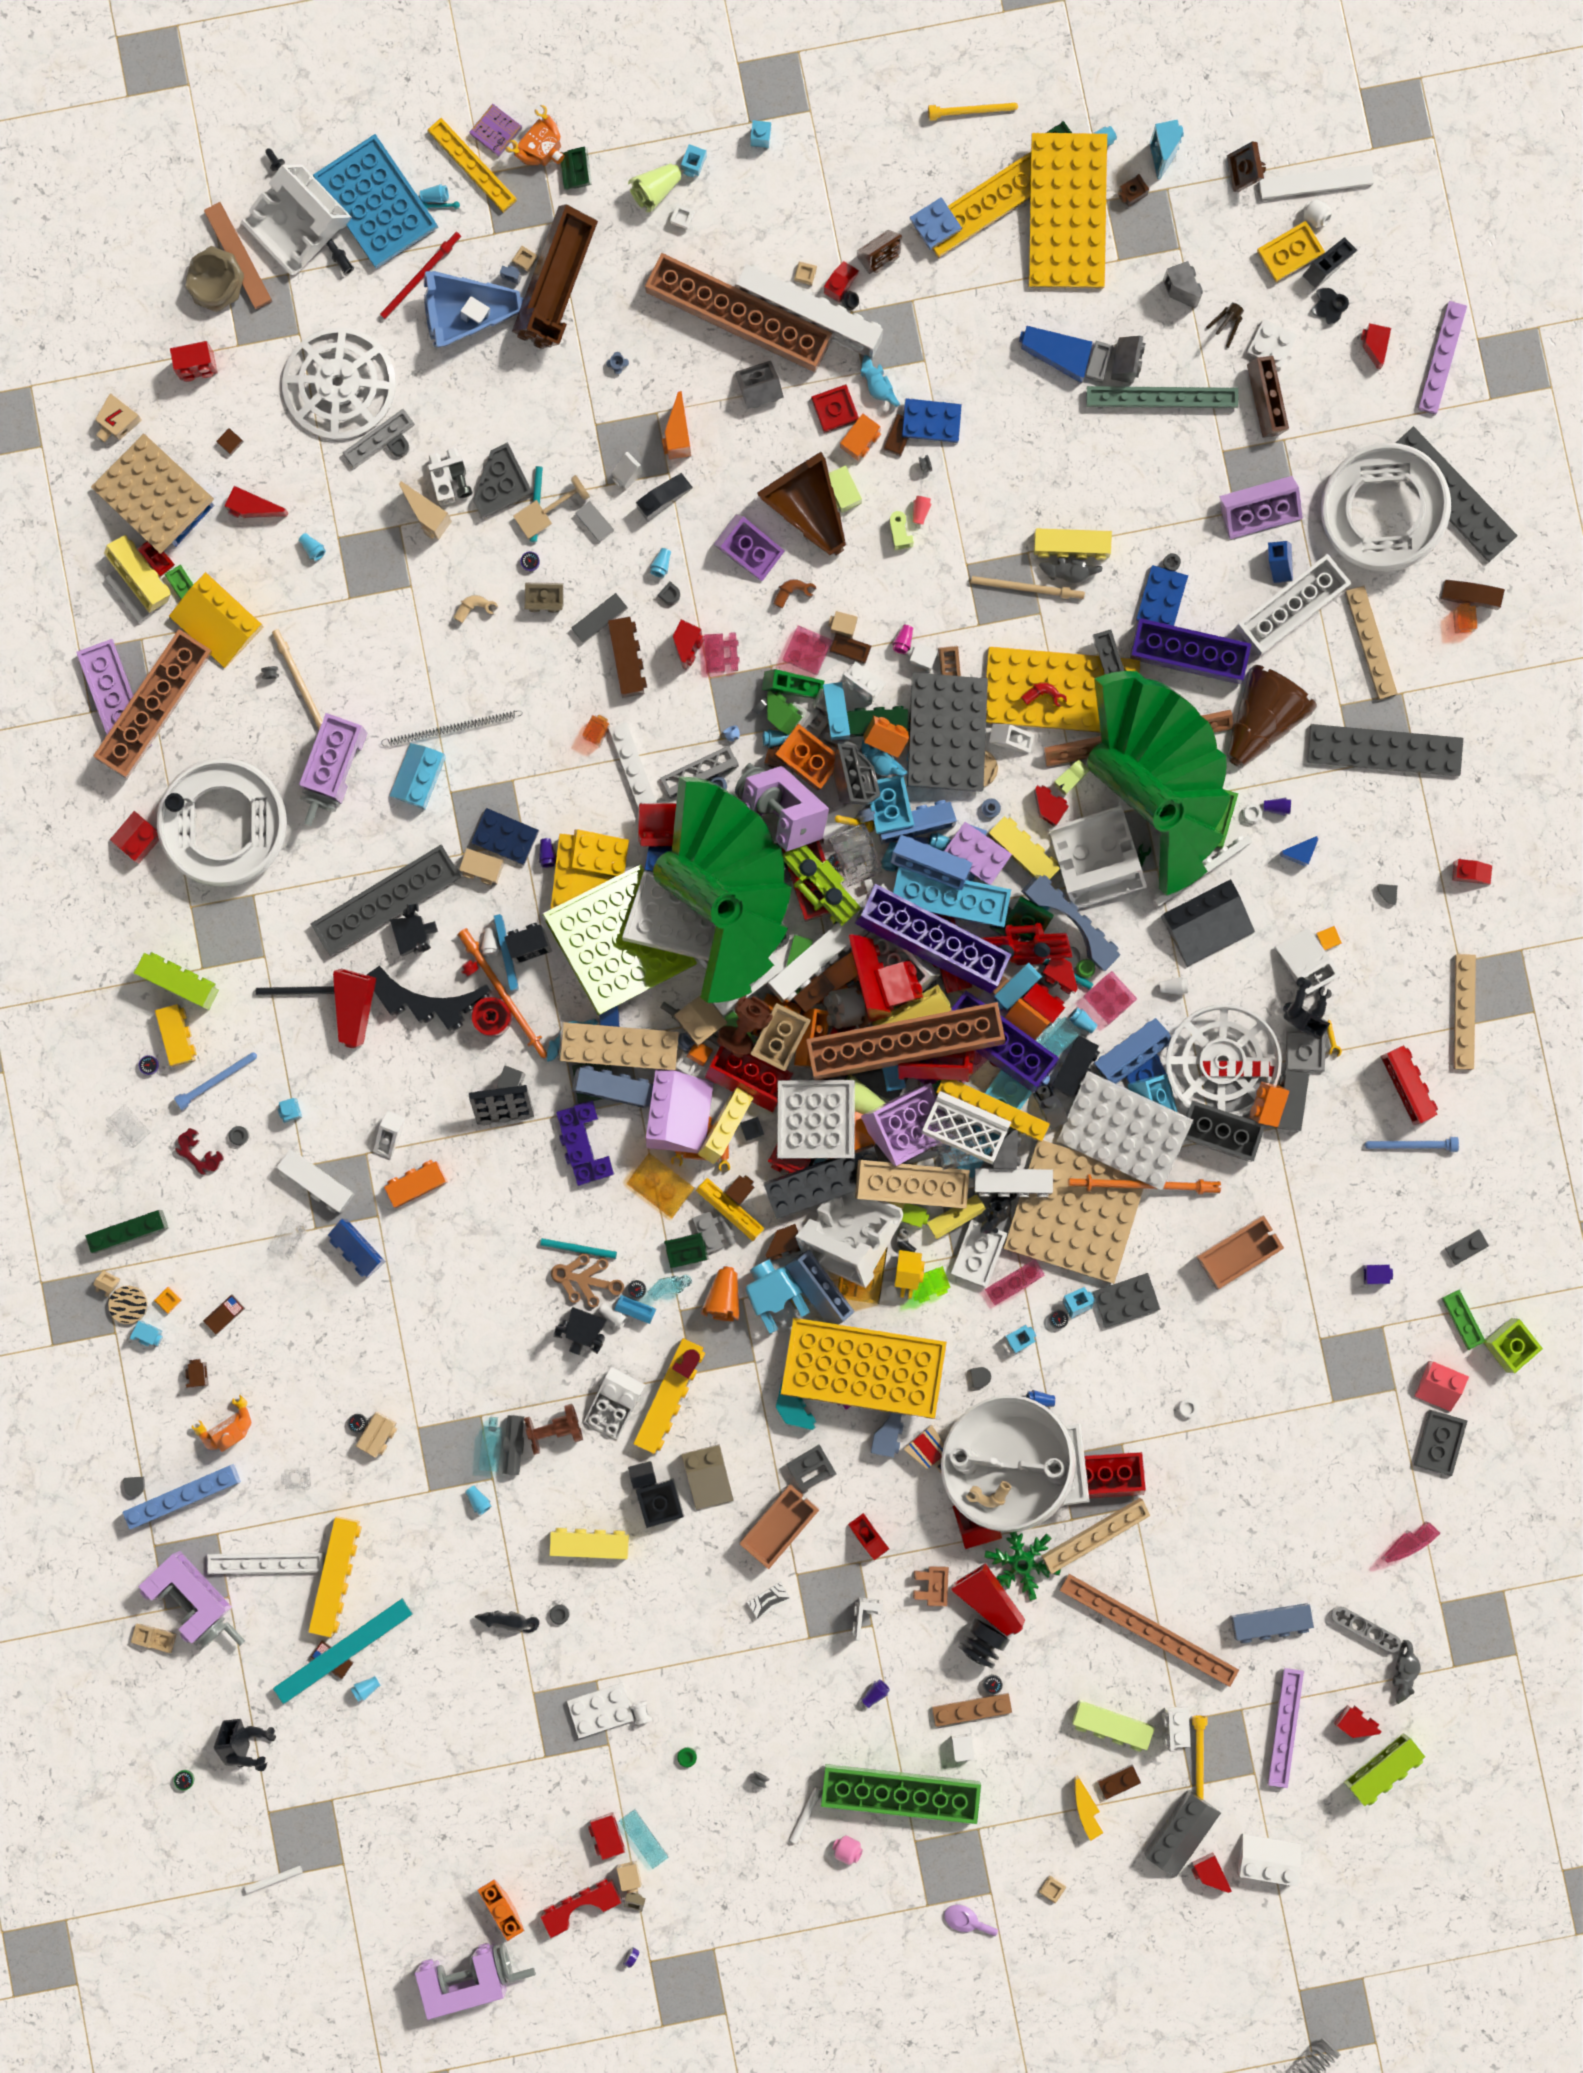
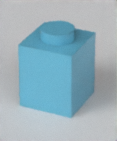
M752 121L751 146L770 147L771 122Z

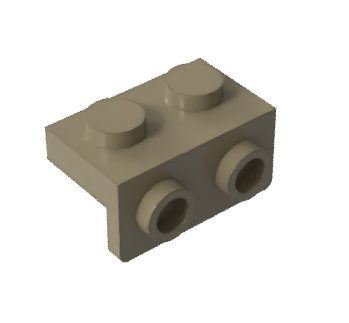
M525 583L524 609H529V612L548 610L551 613H556L563 609L564 583Z

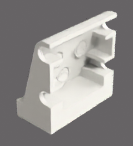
M302 164L281 165L269 182L271 188L267 192H262L249 209L251 216L241 220L243 226L290 275L300 272L339 229H344L352 218Z
M1122 805L1049 828L1070 901L1078 908L1147 887Z
M856 1191L823 1202L817 1209V1221L809 1219L796 1235V1240L801 1252L804 1253L810 1250L822 1268L866 1288L874 1278L873 1271L902 1221L903 1211L902 1208L886 1201L855 1199Z

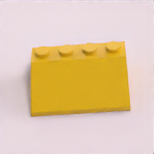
M206 572L194 583L169 615L190 637L212 651L211 656L224 668L264 628L251 613Z
M559 833L551 909L614 878V876L569 868L573 835Z

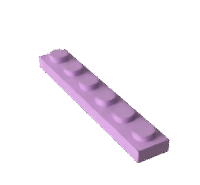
M1449 301L1447 304L1418 410L1435 415L1438 413L1466 313V305Z
M1285 1667L1283 1669L1268 1776V1785L1288 1788L1304 1676L1303 1670Z

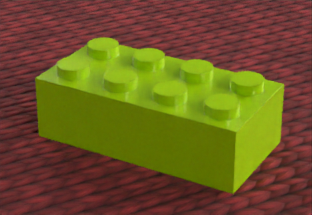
M150 952L149 955L143 953L134 974L210 1010L219 992V989L215 988L216 983L204 977L199 980V975L187 969L183 972L181 971V966L169 960L167 963H164L165 958L153 952Z
M1403 1733L1346 1779L1344 1783L1364 1806L1368 1804L1370 1806L1378 1800V1795L1391 1790L1394 1782L1403 1780L1411 1768L1419 1767L1423 1763L1422 1759L1425 1758V1755L1413 1740Z

